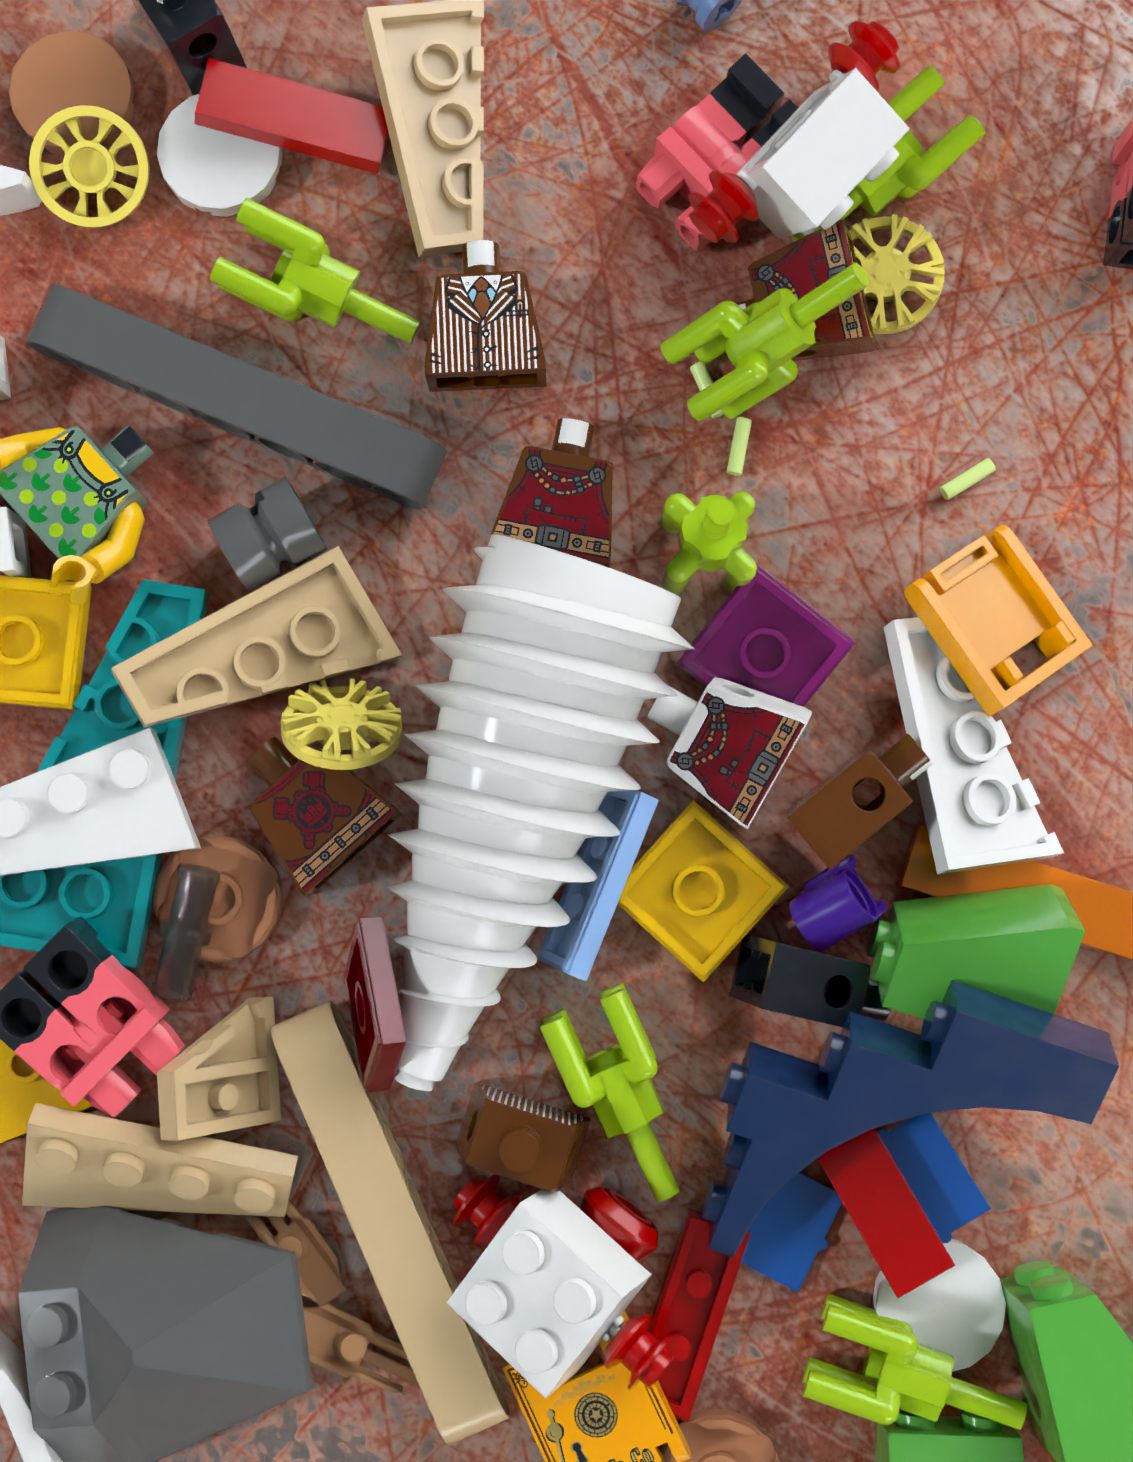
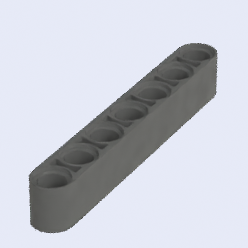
M50 285L25 340L26 344L58 362L410 508L422 510L447 453L443 446L419 433L61 285Z

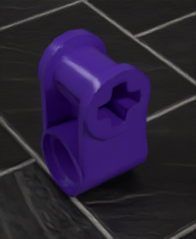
M853 854L846 856L832 869L829 870L827 867L804 884L805 888L790 902L791 915L797 928L808 944L818 952L827 950L876 921L888 909L882 899L875 900L854 869L857 860Z

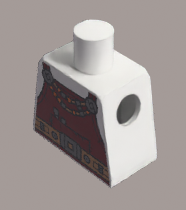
M714 677L708 684L699 702L670 687L678 696L657 698L647 717L679 735L675 746L667 758V766L738 824L748 829L806 727L812 711L803 706Z

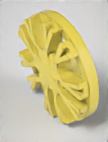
M90 105L73 106L63 109L45 121L36 133L31 145L29 169L33 186L42 202L50 211L69 223L92 228L113 225L128 217L140 205L146 194L150 178V164L146 148L135 129L122 117L107 109ZM79 117L100 118L98 135L93 140H86L82 136ZM63 123L67 125L78 141L71 147L56 129ZM116 125L122 133L108 150L101 144L113 126ZM47 140L62 147L65 152L62 163L54 165L41 162L42 152ZM132 144L138 164L122 167L116 162V154L120 149ZM64 171L67 181L46 187L43 179L44 176ZM117 171L137 177L135 189L114 182ZM70 187H75L79 191L80 197L73 213L56 201ZM109 188H116L128 200L113 213L105 201V192ZM88 193H97L98 217H88Z
M892 214L891 217H876L869 220L866 218L859 224L853 225L849 230L852 241L854 242L859 238L871 252L865 258L854 246L857 262L864 269L869 279V286L864 288L865 295L877 302V307L871 319L874 333L893 334L915 326L932 311L940 297L944 283V259L937 243L932 238L933 235L929 231L927 232L921 224L917 225L909 221V218L904 216L901 218L895 214ZM891 229V240L886 246H878L873 241L872 231ZM904 232L912 236L902 253L895 249V246ZM923 245L931 261L920 265L911 263L909 261L910 254ZM911 274L934 277V282L932 285L910 281ZM905 291H914L926 300L912 314L901 300V296ZM894 300L897 320L886 322L884 302Z
M350 678L349 686L327 687L325 679L319 680V685L315 682L309 684V692L305 693L298 689L295 691V695L291 694L288 697V706L282 713L281 718L282 740L286 748L294 756L308 764L333 770L364 768L384 760L400 744L402 737L401 708H396L390 702V693L388 691L382 692L381 687L376 686L372 691L367 690L366 681L361 680L356 684L355 679ZM366 738H371L382 743L371 749L365 740ZM318 740L324 747L321 752L308 747V745ZM351 749L352 754L341 755L340 750Z

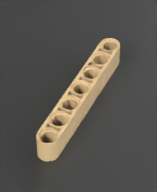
M329 1000L271 1026V1036L278 1057L436 1426L448 1446L510 1418V1410L503 1388L480 1335L446 1303L457 1289V1281L375 1092L367 1093V1089L363 1087L358 1053L337 1006L333 1001Z

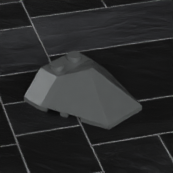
M110 1206L61 1208L46 1212L18 1291L33 1430L41 1439L48 1443L63 1462H157L306 1393L313 1388L296 1252L221 1232L213 1235L183 1227V1222L168 1218L155 1220L129 1213L126 1209Z

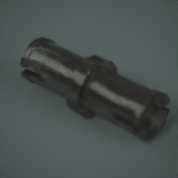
M195 864L180 865L178 871L179 879L169 918H164L161 921L159 936L164 940L151 992L169 1000H191L193 994L192 987L202 947L210 944L213 933L212 928L208 926L216 885L219 882L221 873L212 868Z

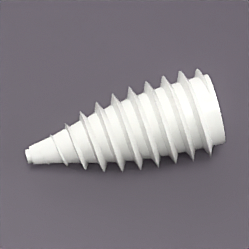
M492 534L488 547L474 548L475 553L483 560L476 585L442 589L446 595L466 612V617L461 633L429 637L431 641L453 660L449 681L416 685L418 689L440 707L436 730L404 734L429 755L426 779L395 783L397 787L419 804L418 829L387 834L412 853V880L386 886L408 901L407 935L391 939L405 948L403 987L397 990V992L402 994L400 1009L406 1044L397 1067L395 1080L407 1087L420 1091H432L435 1081L443 1080L460 1046L468 1041V1032L484 1007L495 1005L501 1000V996L496 988L510 968L531 967L536 964V955L525 943L535 928L559 927L570 923L569 916L552 898L562 883H586L597 879L596 873L579 857L577 851L586 838L620 835L617 827L598 809L607 792L641 789L640 785L619 765V761L629 745L660 742L637 720L645 699L678 696L654 673L662 652L695 649L671 627L681 598L676 594L600 564L502 535Z

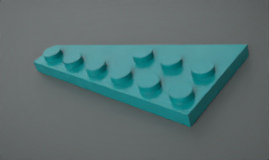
M142 579L105 646L107 648L105 656L89 685L84 684L73 704L76 707L60 737H55L36 773L147 728H152L157 732L176 781L188 716L144 728L113 676L111 668L205 618L210 596L207 590ZM163 853L0 876V946L39 952L67 923L82 916L99 934L96 938L123 966L132 968L142 967L153 908L155 885Z

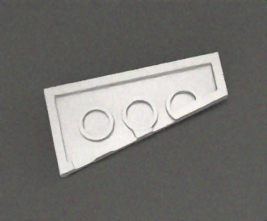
M919 617L892 620L884 626V634L906 734H909L933 762V765L916 777L937 874L1047 859L1063 854L1064 851L1055 832L1047 834L1034 805L1039 804L1040 801L1029 778L1022 781L1006 746L1012 742L1002 721L996 722L992 715L990 717L987 716Z
M147 728L0 787V876L201 849L157 732L152 728Z

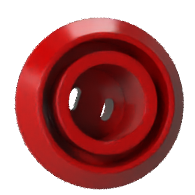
M604 1185L588 1189L584 1193L580 1210L637 1262L656 1250L658 1247V1228L636 1206Z

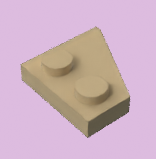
M273 996L248 998L157 1072L161 1140L180 1141L281 1121L277 1051L270 1030L271 1026L275 1025Z

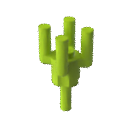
M928 65L887 103L905 122L944 86V80L935 68ZM969 114L957 126H953L925 153L914 135L907 131L893 146L899 152L897 159L872 182L864 178L848 194L854 203L839 220H844L858 206L866 210L871 216H876L895 197L899 196L905 199L913 197L920 190L927 188L986 134L984 127L974 116ZM819 225L813 232L821 229L822 227ZM801 232L791 235L794 242L805 237Z
M245 198L239 209L236 221L245 225V232L284 251L276 264L271 281L219 257L210 275V280L219 284V289L288 322H296L301 319L303 314H306L326 325L336 328L342 316L347 313L409 344L412 343L421 321L355 290L361 271L331 257L330 250L320 233L249 198Z
M853 263L799 300L790 289L783 287L762 301L752 303L743 310L733 301H723L663 341L660 345L662 354L673 365L693 352L704 364H708L726 352L728 358L736 367V369L687 400V406L691 415L696 420L703 421L721 409L725 416L729 419H734L794 381L798 375V366L792 358L816 343L814 337L816 325L814 321L869 286V279L864 269L858 263Z
M738 492L730 499L720 495H709L701 497L697 506L681 493H674L666 499L661 516V526L668 533L675 534L679 532L678 545L680 551L667 564L662 580L665 590L676 595L681 594L686 589L689 579L698 570L711 572L723 569L727 573L724 580L725 587L731 593L737 586L746 585L753 580L757 572V565L742 549L747 536V523L755 508L754 498L749 493Z
M622 982L600 992L602 996L600 1002L619 1044L603 1049L587 1058L565 1009L558 1010L542 1018L544 1024L540 1026V1029L574 1104L581 1108L593 1107L606 1138L621 1134L627 1135L656 1202H661L675 1196L680 1190L649 1123L665 1112L651 1080L657 1073L658 1065L652 1045Z
M829 1293L827 1294L821 1314V1319L824 1320L822 1330L869 1347L862 1375L809 1357L802 1378V1383H805L803 1397L882 1425L894 1423L898 1417L899 1409L937 1422L944 1405L947 1404L1021 1430L1027 1413V1403L951 1377L954 1356L918 1344L913 1330L908 1323L878 1316L875 1309Z

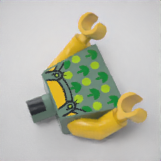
M129 425L101 449L78 426L70 427L69 429L55 427L0 438V494L58 558L53 565L50 587L55 588L60 582L65 580L77 582L71 588L69 602L74 605L85 603L89 597L91 583L97 584L132 561L145 521L142 511L145 509L148 501L127 477L148 460L154 452Z

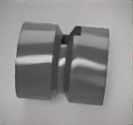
M286 476L255 493V506L248 508L237 503L208 519L210 529L220 548L249 592L280 576L282 562L287 560L297 566L327 549L316 526Z

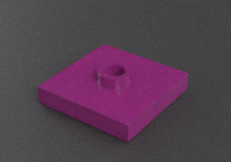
M756 562L757 572L753 580L746 585L737 586L692 642L691 646L695 649L686 650L677 661V664L706 687L714 677L722 678L804 707L855 645L856 640Z

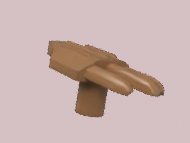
M290 1199L286 1214L292 1221L291 1224L288 1225L283 1217L266 1216L278 1232L274 1237L259 1216L243 1215L264 1244L296 1252L302 1296L310 1298L320 1306L328 1304L347 1289L340 1273L338 1256L311 1219L302 1217Z
M328 1304L315 1307L303 1306L310 1362L345 1378L353 1375L393 1393H401L403 1386L359 1366L361 1360L409 1382H418L412 1369L367 1349L368 1344L371 1343L408 1360L401 1344L373 1332L369 1323Z

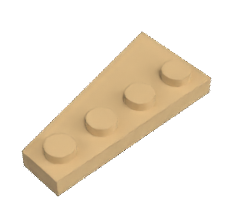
M444 0L366 7L362 17L363 28L419 258L462 252V246L465 243L483 240L484 164L480 162L481 134L484 131V107H481V76L484 72L481 22L484 19V0Z
M339 546L117 664L111 668V672L145 728L398 660L402 654Z
M35 1103L27 1123L22 1205L69 1208L110 1206L138 1211L285 1217L298 1155L203 1136L180 1141L161 1140L160 1128Z

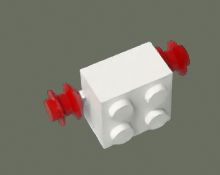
M853 21L848 27L852 42L848 46L834 42L828 48L831 69L833 71L829 75L831 82L815 90L736 175L713 170L709 174L713 190L707 196L697 192H692L689 195V201L694 209L689 214L690 220L706 238L715 243L721 238L731 243L737 242L739 236L734 224L741 217L753 222L760 218L778 239L800 232L807 236L819 225L823 230H827L853 205L854 201L848 194L864 178L872 182L897 159L899 152L893 146L910 128L878 93L879 83L875 75L879 71L895 74L899 69V60L896 52L899 50L898 43L883 25L874 21L869 24Z
M493 1174L486 1180L480 1175L472 1178L453 1201V1205L459 1210L453 1220V1224L460 1226L471 1221L478 1228L474 1243L477 1246L489 1245L446 1303L545 1399L578 1372L602 1339L608 1342L611 1338L612 1340L606 1347L604 1366L608 1369L622 1363L631 1372L627 1387L629 1390L633 1389L640 1381L650 1389L676 1358L667 1350L674 1336L669 1335L660 1340L653 1337L648 1332L651 1320L649 1313L631 1317L625 1324L626 1320L621 1314L647 1282L651 1274L560 1190L553 1192L542 1189L521 1202L522 1196L519 1193L504 1198L497 1192L500 1181L498 1174Z

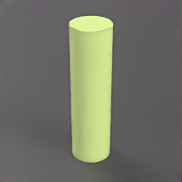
M698 362L690 367L700 391L713 383L704 363ZM720 409L712 414L711 417L714 419L722 416L724 413Z
M737 417L726 471L730 475H742L752 423L751 419Z
M989 458L984 459L941 486L940 491L946 500H950L995 472V465Z

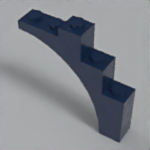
M951 980L943 1001L933 1000L928 1007L922 1024L921 1035L849 1011L841 1033L838 1034L832 1031L829 1033L822 1049L819 1064L750 1042L742 1064L739 1065L733 1062L729 1064L719 1094V1101L728 1104L726 1131L730 1132V1136L723 1156V1165L729 1166L723 1183L712 1180L704 1200L701 1218L710 1221L708 1249L734 1257L755 1217L789 1179L826 1151L879 1126L925 1113L981 1107L1038 1111L1092 1124L1119 1068L1109 1033Z

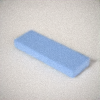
M636 790L607 792L598 809L617 827L620 835L614 837H592L584 840L578 855L596 873L597 879L586 883L566 884L559 905L569 916L570 923L565 926L549 927L538 953V960L568 975L587 981L658 804V799Z

